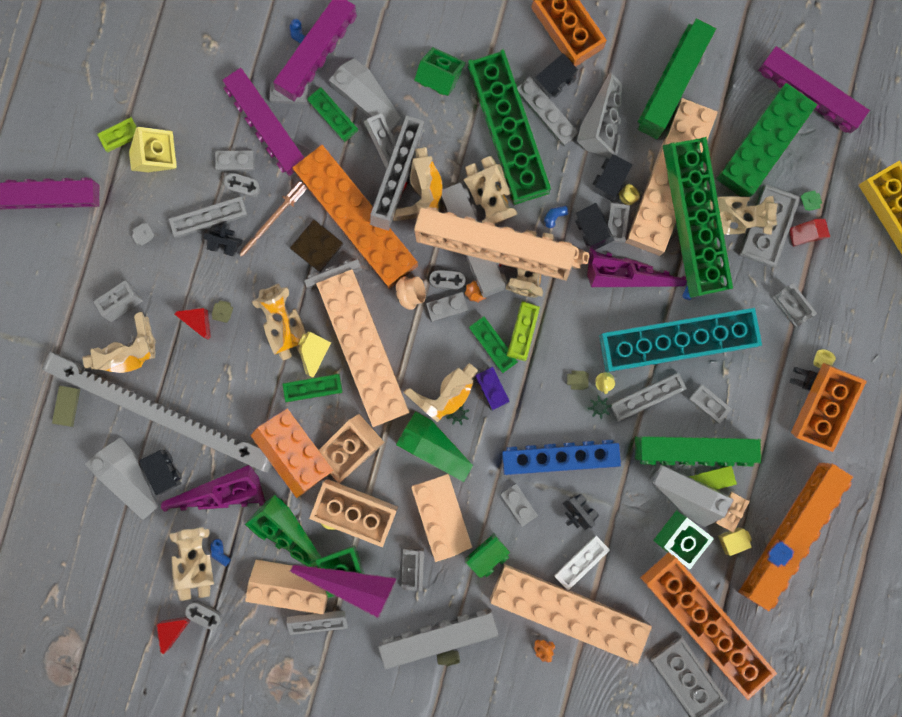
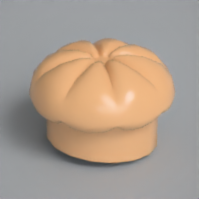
M403 276L397 282L396 296L404 308L413 310L417 304L425 301V286L420 277L408 278Z

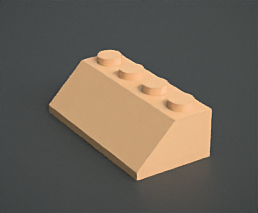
M449 474L412 485V491L435 562L471 549L472 545Z
M326 479L321 486L309 519L383 547L398 506Z
M256 559L248 582L245 602L324 614L328 597L324 589L290 572L293 565Z

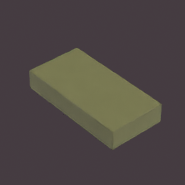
M59 386L52 424L73 427L80 389Z

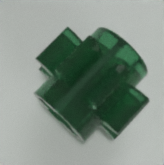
M598 395L597 401L590 400L593 406L588 407V409H593L592 417L598 414L600 419H602V414L610 415L607 408L612 407V405L606 404L607 397L604 400H600ZM598 402L606 406L602 412L594 408Z
M464 404L458 409L459 411H463L461 419L458 420L457 417H453L452 414L446 417L447 419H453L452 425H454L456 421H459V424L462 425L463 419L469 420V418L465 416V413L469 412V409L464 410Z

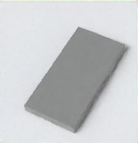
M765 184L757 205H760L766 197L773 196L774 203H777V225L772 227L771 235L763 233V229L759 227L748 228L739 256L776 268L801 197Z
M679 636L650 657V660L691 717H709L728 703V700L682 636Z

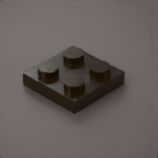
M313 219L290 249L320 273L344 243Z

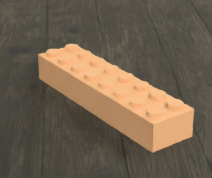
M682 98L676 107L662 145L703 137L708 139L718 111ZM700 142V150H701V152H702V151H703V146H702V144H701V142ZM663 146L658 154L625 242L658 256L665 252L676 224Z
M430 207L420 209L414 229L416 242L565 281H567L576 247H573L568 242L558 243L548 237H534L529 232L518 233L509 227L499 228L489 222L479 223L470 217L460 218L453 213H440Z
M351 269L316 283L372 427L409 414L407 404L354 271Z
M503 564L490 597V604L637 664L652 628L646 621L506 564Z

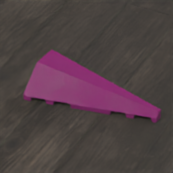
M590 247L587 277L591 287H684L687 282L685 276L674 277L669 275V271L664 270L663 273L655 271L653 266L628 258L612 257L613 253L607 252L605 255L596 252V250Z
M247 465L163 501L161 509L164 512H167L169 508H180L181 511L187 510L188 507H198L199 510L228 508L229 505L241 504L242 507H247L251 503H259V506H262L265 503V498L259 476L250 465Z
M295 564L290 569V572L377 618H379L397 579L395 577L306 567Z

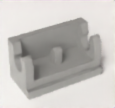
M125 280L93 302L102 317L113 322L143 302V300L136 294V289Z
M794 283L784 287L772 297L794 327L804 324L807 319L817 314Z
M403 549L401 588L403 590L422 591L424 549Z

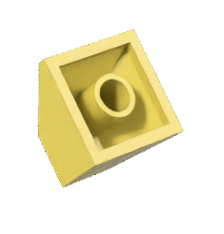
M137 127L129 151L131 171L155 172L177 168L173 132Z
M307 332L299 340L298 344L301 345L299 351L305 374L314 378L331 342L311 332Z

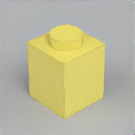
M736 528L734 533L728 531L718 535L726 555L732 556L752 548L750 544L752 541L751 536L743 528Z

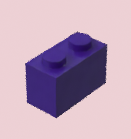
M493 367L475 375L491 410L510 402Z

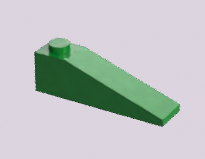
M416 411L396 444L398 447L462 482L465 481L473 466L432 420Z
M275 495L267 500L244 524L264 541L266 538L276 543L274 547L279 550L281 548L286 549L290 552L291 557L308 567L316 566L315 560L322 558L290 508Z

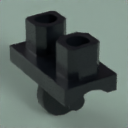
M224 223L222 227L216 226V232L209 231V233H204L203 239L207 240V250L218 251L219 244H224V254L234 256L238 247L243 242V239L232 237L235 231L230 230L229 223Z
M582 494L569 498L562 504L568 510L565 512V515L569 518L565 522L566 525L574 524L576 528L581 526L586 530L596 525L594 521L599 514L593 508L587 511L582 508L587 502Z

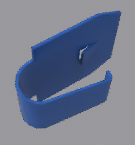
M779 542L768 553L770 555L768 560L776 567H779L781 564L785 566L793 557L794 551L783 542Z

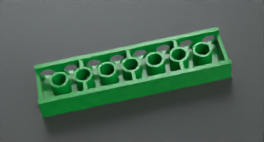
M502 49L498 53L473 61L472 59L468 60L467 66L499 162L502 166L513 204L517 205L549 195L551 187L505 50Z
M707 137L662 145L689 296L692 298L733 289ZM700 142H701V144H702V146H703V151H702V152H701V150H700ZM704 162H705V164H706V172L704 171V168H703V163H704ZM707 181L709 182V185H710L709 191H708V189H707ZM710 200L713 203V210L710 207ZM714 220L716 221V225H717V226H716V229H715L714 224H713V221H714ZM717 238L719 239L720 247L717 245ZM720 257H721L722 260H723V267L721 266V263H720ZM724 277L726 278V281H727V285H726V286H725L724 280H723Z

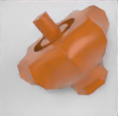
M475 280L466 285L464 294L468 297L469 301L479 303L481 300L486 299V297H482Z
M536 640L534 646L536 656L542 662H551L554 655L553 650L555 649L554 643Z

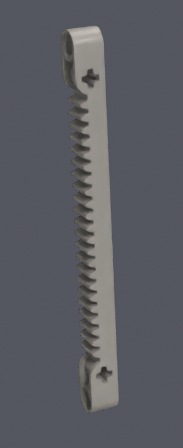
M49 352L42 367L43 371L254 468L269 472L272 464L258 445L250 442L238 444L237 438L231 439L230 435L224 436V432H217V429L203 426L202 422L196 423L197 420L190 419L189 416L176 413V410H170L169 407L155 403L154 400H148L147 397H141V394H135L134 391H130L128 388L114 384L112 381H107L106 378H100L99 375H94L93 372L85 371L84 367L77 362L54 352ZM248 448L249 455L244 456L245 453L242 450Z

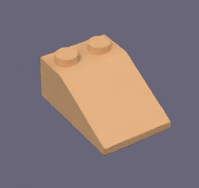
M358 414L348 420L319 449V452L333 469V472L330 474L340 484L385 442L364 418Z

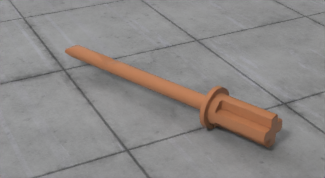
M298 181L285 197L282 196L285 199L283 204L242 248L239 253L240 256L248 252L256 240L264 234L289 204L294 207L293 204L307 190L303 183Z

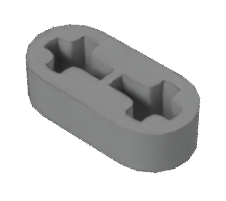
M231 173L224 179L225 186L231 192L248 197H256L261 192L259 183L252 178ZM235 178L236 181L241 185L239 186L234 184L232 187V185L229 182L233 181ZM254 184L256 190L251 192L245 187V185L251 186Z
M437 270L432 272L429 278L431 286L437 289L460 290L465 285L464 275L455 271ZM436 275H440V278L446 279V281H440L439 284H436L432 279L436 278ZM455 276H459V280H462V282L455 286V283L449 282L448 279H455Z
M193 602L186 608L187 618L207 629H215L222 623L221 613L201 602ZM195 607H198L197 611L202 613L203 615L196 614L194 616L191 608L193 609ZM213 615L216 616L215 620L217 621V623L214 622L213 624H210V619L205 617H212Z

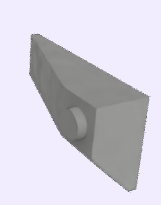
M355 58L341 65L329 79L332 89L368 117L382 113L390 131L401 120L400 115L370 70Z
M612 73L607 76L581 124L577 142L586 151L610 158L612 154L617 156L620 144V135H617V125L621 124V118L618 117V107L621 106L622 83Z
M120 437L100 450L85 465L142 520H145L158 508L150 486H148L145 480L144 472L138 464L134 450Z
M663 465L660 466L653 480V483L689 520L705 527L724 518L734 500L715 488Z

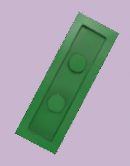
M322 87L307 98L311 106L344 143L359 131Z
M485 316L469 327L502 374L518 363L515 358L507 356L509 349Z
M340 374L282 383L285 403L343 393Z

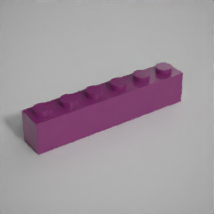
M331 0L273 83L277 92L295 102L297 97L300 98L303 95L305 86L308 82L311 83L313 81L315 72L324 65L326 56L334 51L338 39H342L348 25L354 23L357 14L356 6L348 0Z
M777 46L770 52L758 69L763 77L777 83L779 88L787 83L815 102L817 106L813 111L819 112L823 115L824 119L838 125L839 129L843 132L851 134L858 129L870 111Z
M240 67L223 79L226 85L223 89L229 97L233 96L236 102L234 104L239 112H245L247 116L244 119L250 127L254 126L257 132L255 135L260 142H266L268 147L265 149L272 158L274 156L279 162L276 165L281 172L284 173L286 171L290 176L295 173L293 167L302 161L304 156Z
M85 177L76 181L71 178H62V181L43 179L40 182H36L33 179H25L24 182L5 180V183H0V210L100 207L99 184L92 178Z

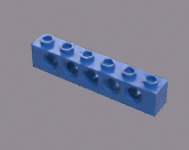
M602 440V444L594 445V441H585L583 445L575 446V442L563 443L564 447H556V444H544V448L537 449V445L525 446V450H518L517 446L506 447V451H502L503 474L512 475L621 467L619 443H614L613 440ZM599 448L604 453L603 458L600 460L596 459L594 455L595 451ZM578 450H582L585 454L582 461H578L575 458V453ZM560 451L564 452L566 456L563 462L556 460V454ZM539 453L546 455V461L543 464H539L536 460ZM520 454L527 456V463L525 465H519L517 462V457Z

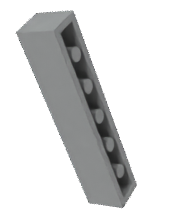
M406 115L371 212L370 225L389 231L412 165V159H414L416 154L415 149L418 148L423 134L424 121Z
M461 183L442 190L440 199L446 212L453 213L460 218L470 217L478 222L475 217L477 215L475 206L473 204L470 205L468 201L470 196L467 188H463ZM465 255L483 298L505 290L507 280L504 273L499 272L497 267L499 263Z
M487 608L480 609L474 615L463 614L458 616L457 620L451 622L449 619L438 622L439 625L434 627L426 625L420 627V631L412 633V630L401 633L400 637L388 636L383 638L378 647L384 668L389 669L499 636L492 610L487 611Z

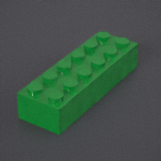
M697 18L693 24H688L637 121L640 123L637 130L656 140L660 137L717 28Z
M785 83L716 177V180L740 197L753 196L817 104Z
M635 437V460H640V464L656 465V461L663 465H676V461H679V465H695V462H698V465L715 466V462H717V465L735 466L736 462L737 466L754 467V463H761V439Z

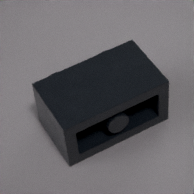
M563 53L535 76L534 82L549 99L552 96L555 98L562 92V88L566 84L569 86L577 79L578 69Z
M612 154L610 159L606 158L601 166L604 171L601 176L597 174L592 183L595 186L593 192L613 202L633 164Z
M597 203L575 213L578 218L575 220L579 230H583L585 236L582 238L587 247L590 246L593 250H596L615 241Z
M159 450L139 460L155 495H161L182 484L180 481L182 479L181 474L177 469H174L171 463L173 458L168 451Z

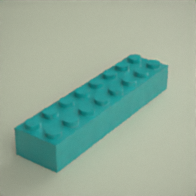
M755 308L607 332L599 335L606 373L762 346Z

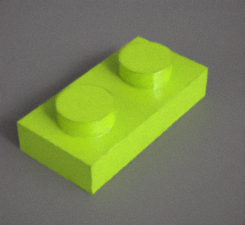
M130 117L97 135L105 151L110 152L132 141L137 126Z

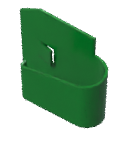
M816 190L806 192L801 196L805 210H816L821 208L820 204H823L820 194L816 193Z

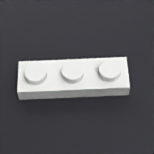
M595 535L554 576L569 590L610 550Z

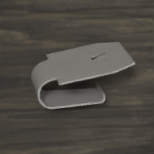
M143 223L132 230L134 233L132 238L137 246H143L154 237L148 223Z

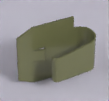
M222 300L219 303H215L212 319L227 323L233 311L231 303Z
M572 370V374H567V385H570L571 389L584 390L588 388L589 373Z
M450 650L436 654L439 665H446L447 667L460 663L458 651Z

